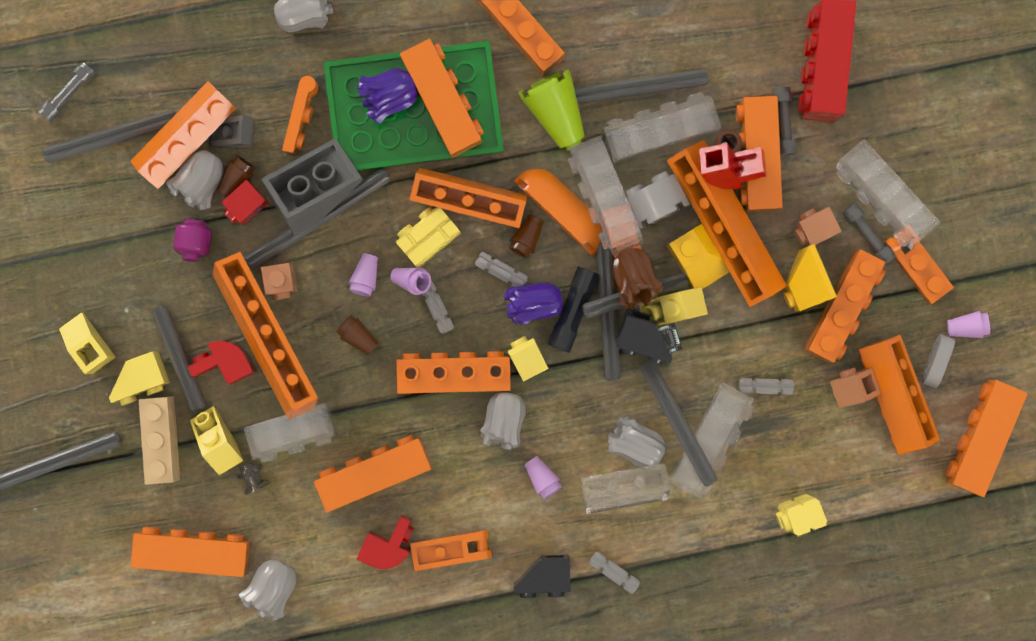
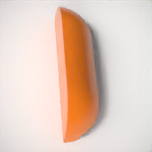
M539 168L529 169L519 174L513 180L592 257L597 254L598 245L604 242V227L601 220L553 173Z

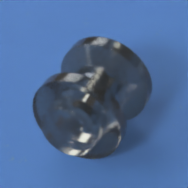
M251 461L239 467L241 473L237 474L236 477L237 479L245 480L247 485L244 491L245 496L271 484L270 480L263 479L260 474V470L263 468L262 463L256 465L255 461Z

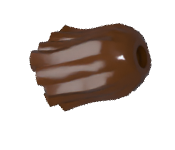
M630 248L616 256L613 263V275L620 293L619 305L627 309H633L634 306H639L642 302L645 306L650 305L651 301L662 292L663 285L656 279L652 262L648 255L639 248Z

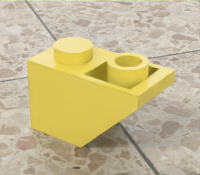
M702 287L657 297L648 306H645L643 302L639 305L641 312L654 315L659 326L708 314Z
M83 312L59 329L68 352L84 374H94L116 358Z
M526 336L510 343L513 349L509 350L508 353L523 382L548 369L533 338L528 341Z
M152 351L125 362L109 397L111 403L120 402L121 406L137 401L136 395L147 392V395L151 396L164 391L163 385L170 383L159 352Z
M214 406L190 420L202 457L218 475L243 461L235 439Z

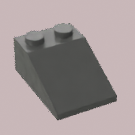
M336 138L262 178L269 197L294 236L319 223L363 181Z

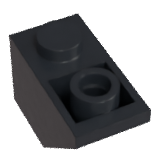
M626 308L616 337V347H619L622 352L629 355H636V353L645 355L650 361L655 363H663V361L671 363V347L654 315Z
M541 555L514 583V593H520V598L537 597L536 593H548V597H564L565 592H571L569 555Z

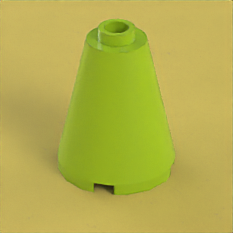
M565 69L563 72L564 76L561 77L560 73L557 72L532 84V89L528 90V93L523 89L518 94L558 147H566L567 151L582 144L581 139L585 137L572 75L569 69Z

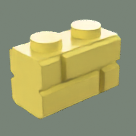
M432 206L428 207L418 216L421 219L420 222L414 227L408 224L397 234L399 239L396 243L416 267L423 266L461 234L444 211L438 207L435 209Z
M804 494L794 498V501L788 500L778 504L779 512L775 513L780 528L786 532L791 531L795 535L800 536L810 532V528L816 530L826 526L827 520L820 501L810 495Z

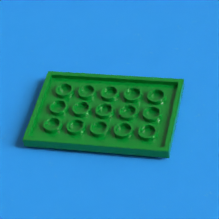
M490 41L441 47L446 59L442 60L446 71L452 69L459 83L454 87L459 96L462 94L466 96L471 106V109L467 112L472 121L478 120L484 132L480 136L481 144L454 158L451 157L419 92L415 102L410 107L385 117L380 124H377L367 116L366 112L370 110L368 107H363L362 101L365 100V97L360 98L359 90L357 89L360 77H372L396 68L407 71L400 56L402 52L323 62L333 139L336 138L356 170L364 171L504 153Z

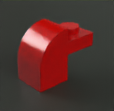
M723 143L699 149L701 174L713 186L721 189L742 188V182L767 177L765 155L762 147L733 153L729 145Z
M216 341L207 344L212 355L209 356L208 352L198 355L192 359L194 364L187 367L192 377H198L219 367L227 385L234 384L257 372L246 350L238 344L226 341Z
M402 514L391 539L370 531L356 560L378 569H389L399 565L405 560L411 550L401 545L402 541L408 543L414 527L409 525L412 519Z

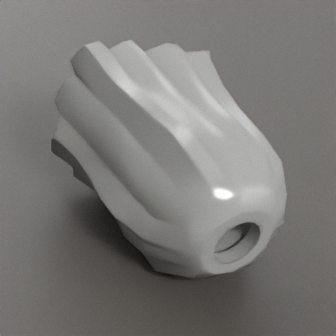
M278 0L274 6L276 22L286 32H295L306 28L324 29L328 22V16L326 15L334 13L332 4H327V0Z
M207 150L195 151L180 166L176 175L166 181L168 188L171 189L170 193L176 197L179 191H181L182 195L185 196L184 201L192 208L195 205L198 206L199 210L211 208L212 195L224 175L223 163L217 156Z
M502 391L497 392L490 398L484 426L480 429L482 432L481 437L484 439L482 444L490 446L493 442L496 444L501 443V448L506 450L520 446V431L526 415V406L519 395Z
M628 416L625 418L620 417L616 422L615 434L610 432L608 435V452L624 457L637 467L653 468L658 465L665 453L666 445L663 438L655 431L639 424L635 418L630 419Z
M278 559L264 562L257 569L248 588L239 593L241 601L244 602L243 605L248 609L253 605V608L258 611L257 615L262 618L268 616L271 617L272 621L283 618L285 616V603L297 582L296 572L291 566Z

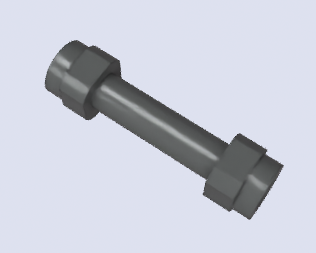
M84 61L73 70L75 75L52 101L46 100L38 112L50 122L62 113L59 109L84 82L88 84L96 74Z
M790 87L774 88L773 96H778L781 138L780 156L796 154V139H792L789 111L792 92Z
M854 203L842 212L849 224L854 223L875 251L873 256L885 261V265L896 257L889 245L884 246L862 215L865 212L857 203Z

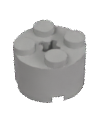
M667 171L662 172L651 178L652 184L646 187L639 184L626 191L628 197L624 200L639 230L646 227L645 221L648 224H654L680 211L678 205L681 203L684 207L690 205L675 174L670 175Z

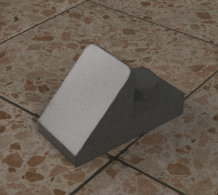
M245 115L228 117L209 136V147L252 149L254 134L252 117Z

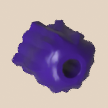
M400 68L391 69L372 77L361 76L360 82L357 85L360 98L365 97V100L362 101L363 107H368L370 110L366 112L367 116L377 124H380L385 117L410 107L418 95L417 87L411 75Z
M548 282L510 287L504 294V300L511 302L507 304L508 318L515 322V324L519 323L521 326H525L533 320L556 316L562 310L563 303L560 289Z

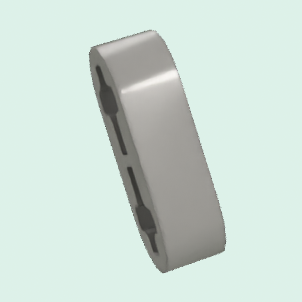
M943 334L937 337L922 374V384L933 388L939 386L953 352L955 339Z

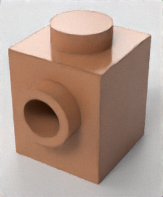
M830 207L816 212L815 208L799 215L801 221L795 223L797 229L794 230L800 245L805 244L806 247L813 244L817 245L842 232Z
M284 263L261 267L266 296H273L274 300L291 298L290 293L298 292L293 264Z
M855 367L848 368L839 372V378L830 381L833 395L839 408L867 402L881 395L873 368L856 371Z

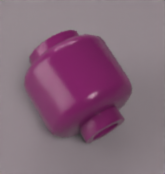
M186 219L183 224H179L175 229L173 249L177 254L182 255V260L199 262V258L206 257L210 253L212 231L206 227V223L203 221Z

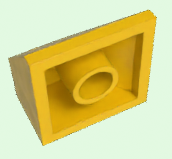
M700 224L666 246L682 273H685L688 282L693 289L699 287L704 289L729 273L727 266L703 224Z
M815 245L800 249L786 281V292L783 293L790 309L794 308L795 312L837 297Z

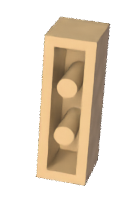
M174 397L139 399L145 485L179 481L180 469Z

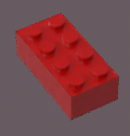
M820 0L817 5L813 6L812 12L809 11L807 14L806 28L810 29L809 39L805 40L803 56H807V65L802 67L800 83L804 84V94H800L798 99V111L802 112L801 119L834 123L845 115L857 1Z

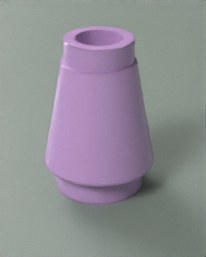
M365 253L362 254L348 282L350 284V292L371 297L372 291H375L378 257Z
M397 267L391 272V281L413 295L423 294L431 286V276L424 268Z
M977 311L947 320L949 337L983 338L984 335H990L988 313Z
M538 456L524 465L537 495H541L544 500L562 488L559 483L561 479Z

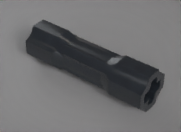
M579 266L577 267L568 296L547 345L570 353L584 314L582 306L588 303L600 274Z

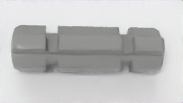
M484 251L479 254L475 262L477 267L483 270L485 268L488 269V273L506 283L512 282L511 286L513 287L525 286L528 280L526 274L520 271L516 273L515 268L497 258L495 260L491 259L492 256Z
M431 281L429 290L422 295L426 297L425 302L433 319L438 322L436 325L440 333L444 334L454 329V325L451 319L447 317V310L439 294H436L435 291L437 289L433 281Z
M740 378L738 388L740 393H751L754 391L757 394H778V392H781V394L791 395L794 392V381L790 379H781L779 381L778 379L755 378V380H752V378Z
M596 551L590 558L589 563L597 570L601 569L602 574L619 586L622 584L623 588L629 593L633 594L639 587L640 582L632 575L629 576L627 571L610 559L607 561L606 557L600 552Z

